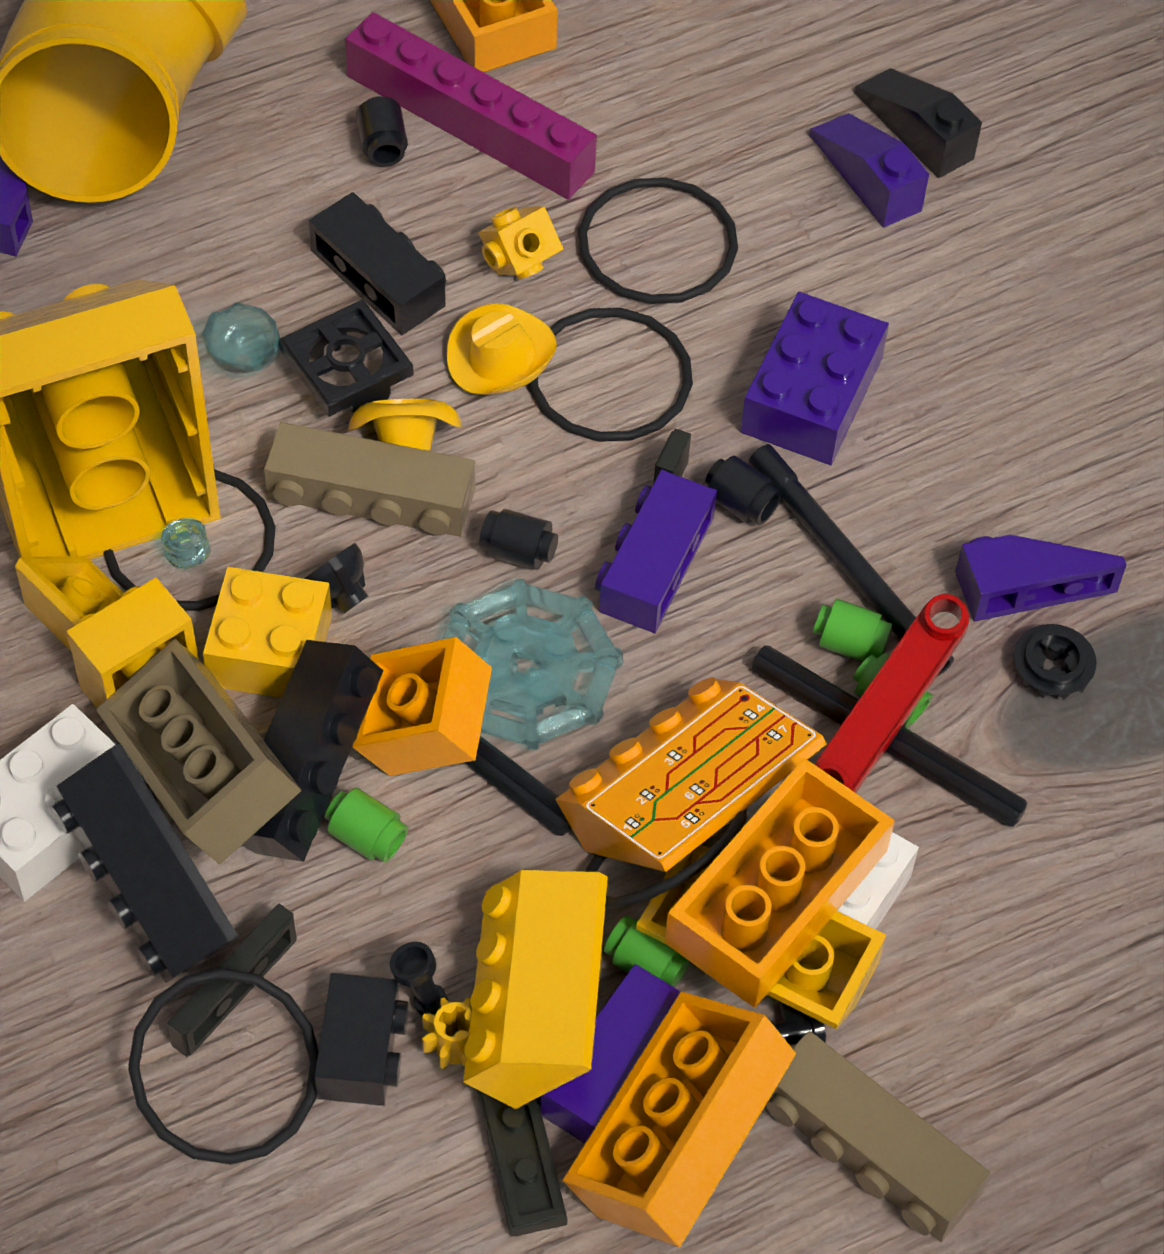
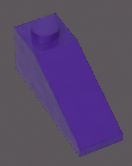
M850 113L810 129L809 136L883 228L922 211L929 173L903 142Z
M1015 535L995 538L983 536L969 543L962 544L955 574L975 622L1117 593L1127 564L1123 556Z

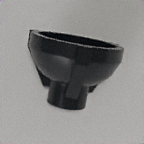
M356 542L304 578L329 583L331 608L334 609L338 606L343 614L368 597V594L363 589L365 587L364 560L362 551Z

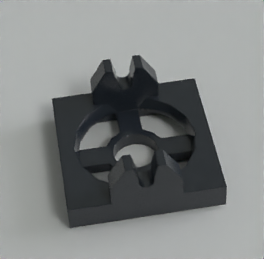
M364 299L278 339L279 350L329 417L348 407L354 413L366 403L388 400L391 395V386L414 375L412 362ZM347 332H357L365 336L358 339L357 337L347 335ZM327 345L326 355H324V351H325L324 348H325V346ZM342 345H351L360 352L359 356L350 362L338 361L332 356L333 351L340 350ZM380 347L383 352L382 365L376 373L371 374L363 364L365 354ZM310 355L316 358V360L309 363ZM335 369L340 372H349L356 382L349 386H336L323 381L319 376Z

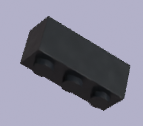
M351 192L309 219L311 251L401 336L446 307V276L442 268L435 261H428L421 255L406 234L396 232L384 221L382 214L374 205H367L354 192Z

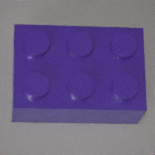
M798 291L744 398L740 433L832 466L882 361L889 323Z

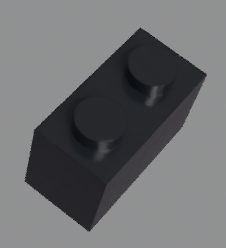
M331 973L315 1072L317 1099L385 1106L388 1086L398 1087L401 1053L393 1052L395 1034L405 1035L408 1001L399 1000V988L396 979Z

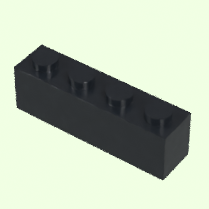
M306 640L264 738V742L302 791L243 843L255 854L300 862L305 861L384 671L357 646Z

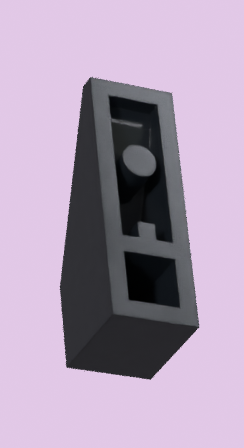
M892 68L855 86L854 93L938 179L974 160L982 121L952 92Z

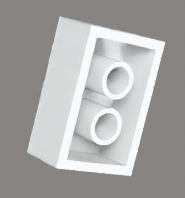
M74 704L66 708L0 760V878L24 902L80 858L79 853L85 850L74 831L68 834L62 831L50 810V805L55 803L52 797L55 787L116 745ZM136 768V770L138 771V773L140 774L141 778L143 779V781H144V783H145L144 777L141 775V773L139 772V770Z

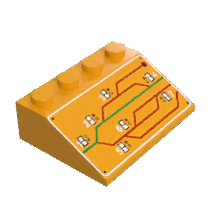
M711 677L692 686L688 691L689 697L679 705L667 708L654 715L649 721L650 727L636 738H629L615 745L609 752L610 758L597 768L588 769L576 775L569 782L570 788L555 800L585 852L667 872L735 818L738 812L745 810L789 775L804 758L809 759L827 743L820 733L741 682Z

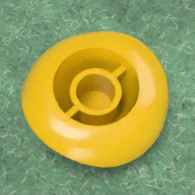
M486 304L466 313L453 327L447 345L448 369L453 380L462 389L470 393L486 395L510 392L531 383L546 369L556 351L557 343L552 330L534 315L507 304Z
M389 399L369 402L359 407L350 419L348 431L356 430L372 420L378 441L430 451L438 419L454 427H462V422L457 411L448 403L440 400Z

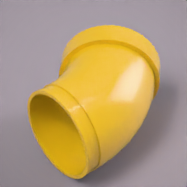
M24 0L0 52L1 158L26 183L46 194L64 200L87 203L111 201L130 195L143 188L167 164L175 145L179 114L184 100L203 64L220 57L247 15L245 0Z

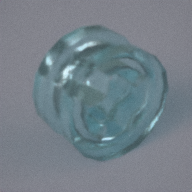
M191 518L178 519L168 524L162 532V545L165 548L166 559L171 565L177 568H192L202 564L209 557L211 548L207 539L206 528L202 522ZM191 541L190 544L181 546V543Z

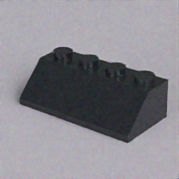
M121 743L111 747L55 787L52 793L55 803L50 805V810L56 822L65 834L74 831L85 849L79 853L84 868L95 882L101 878L113 895V898L107 901L110 910L123 929L131 926L142 943L141 946L136 948L137 953L153 977L160 973L167 983L220 951L238 937V934Z

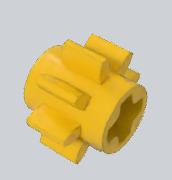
M468 997L462 1003H449L445 998H441V1008L437 1011L436 1015L424 1014L422 1017L423 1029L429 1033L422 1038L423 1052L431 1053L436 1050L440 1057V1068L445 1069L449 1063H462L465 1067L466 1056L464 1049L469 1036L472 1011L470 998Z

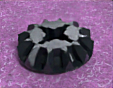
M1044 624L1031 628L1018 640L1014 650L1013 671L1020 674L1024 687L1032 686L1039 690L1042 698L1053 694L1060 695L1065 700L1071 693L1077 691L1083 693L1088 683L1094 677L1097 664L1096 655L1089 641L1076 630L1058 624ZM1067 655L1062 671L1057 667L1043 670L1046 657L1053 661L1058 657L1063 658Z

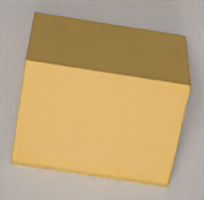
M87 556L22 557L18 559L15 565L24 605L70 651L66 631L75 626L85 615L97 613L120 599L124 594Z

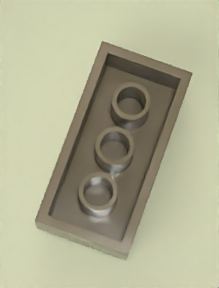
M176 638L96 709L182 833L219 865L302 791L211 671Z

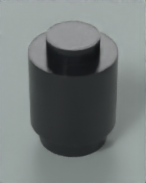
M382 96L372 97L363 102L356 111L363 153L376 166L388 167L399 163L404 158L405 150L408 146L400 104L392 98Z
M735 455L727 460L719 459L716 461L705 478V483L709 485L708 487L717 490L716 503L745 523L753 521L759 526L764 524L775 512L782 497V493L775 488L773 480Z
M503 509L501 512L491 510L482 525L479 546L481 549L489 551L490 556L493 558L538 570L544 562L550 563L558 545V534L552 532L551 521L509 509Z

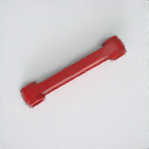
M940 594L925 604L814 764L853 792L857 793L964 638L969 625V612L966 605L958 597L951 594ZM948 612L956 616L959 623L952 628L943 629L937 627L931 618L938 613Z

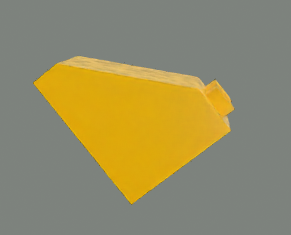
M141 279L113 287L104 284H89L75 289L61 302L16 315L11 312L0 311V507L19 558L87 556L89 559L103 556L104 551L108 549L116 552L221 519L196 334L175 285Z

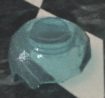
M235 302L229 308L220 312L213 311L208 316L202 335L209 358L221 371L234 377H248L265 370L276 360V356L279 354V331L276 321L262 308Z

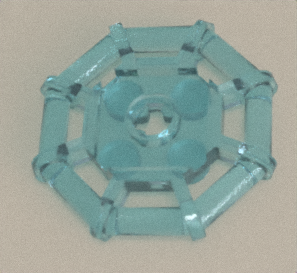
M514 579L513 585L467 604L456 603L450 609L451 619L443 639L457 637L463 642L466 634H469L478 641L475 653L492 667L481 732L527 745L528 750H538L539 744L585 724L596 725L604 717L602 710L615 672L617 668L623 665L624 660L622 650L613 645L593 612L591 600L583 595L574 598L525 584L524 579ZM526 605L564 615V617L558 623L530 616L527 615ZM515 606L516 615H503L490 627L480 621ZM578 626L594 652L579 653L571 633ZM522 658H530L540 667H530L526 674L518 672V664L515 661ZM580 672H594L585 695H580L573 690ZM555 704V708L562 705L568 708L563 712L537 722L536 717L543 714V708ZM496 709L525 718V723L492 714L491 712Z

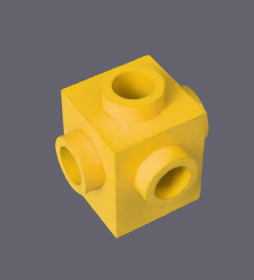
M516 206L504 209L490 218L493 223L492 225L478 232L484 244L482 245L483 257L489 267L496 271L497 275H516L517 279L529 277L543 269L542 261L563 250L545 206L523 207L519 210Z

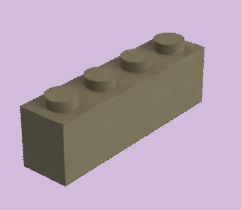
M284 422L279 424L264 468L268 499L277 500L288 506L303 505L323 509L338 516L348 514L373 519L383 525L398 524L423 529L433 535L448 534L458 537L462 536L475 492V460Z
M809 1030L793 1048L797 1054L766 1104L768 1111L781 1124L787 1127L794 1125L811 1139L810 1141L814 1149L822 1157L834 1163L839 1161L856 1174L857 1182L867 1193L878 1199L884 1197L901 1210L903 1219L911 1228L922 1235H929L930 1233L942 1243L983 1194L991 1172Z

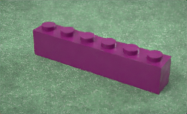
M372 12L345 38L347 77L383 97L396 100L402 108L569 200L595 172L597 134L375 12Z

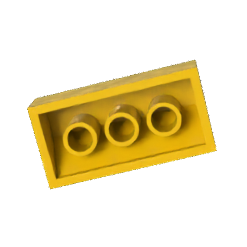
M702 844L670 868L663 880L680 872L702 857L710 848ZM708 867L681 885L652 898L637 922L636 930L664 943L668 912ZM837 911L767 995L837 1030L855 1009L880 961L886 934Z
M520 870L486 891L482 901L483 918L480 942L476 949L477 969L475 986L470 999L472 1011L469 1036L464 1049L466 1062L463 1083L517 1109L591 1070L608 881L606 875L600 872Z

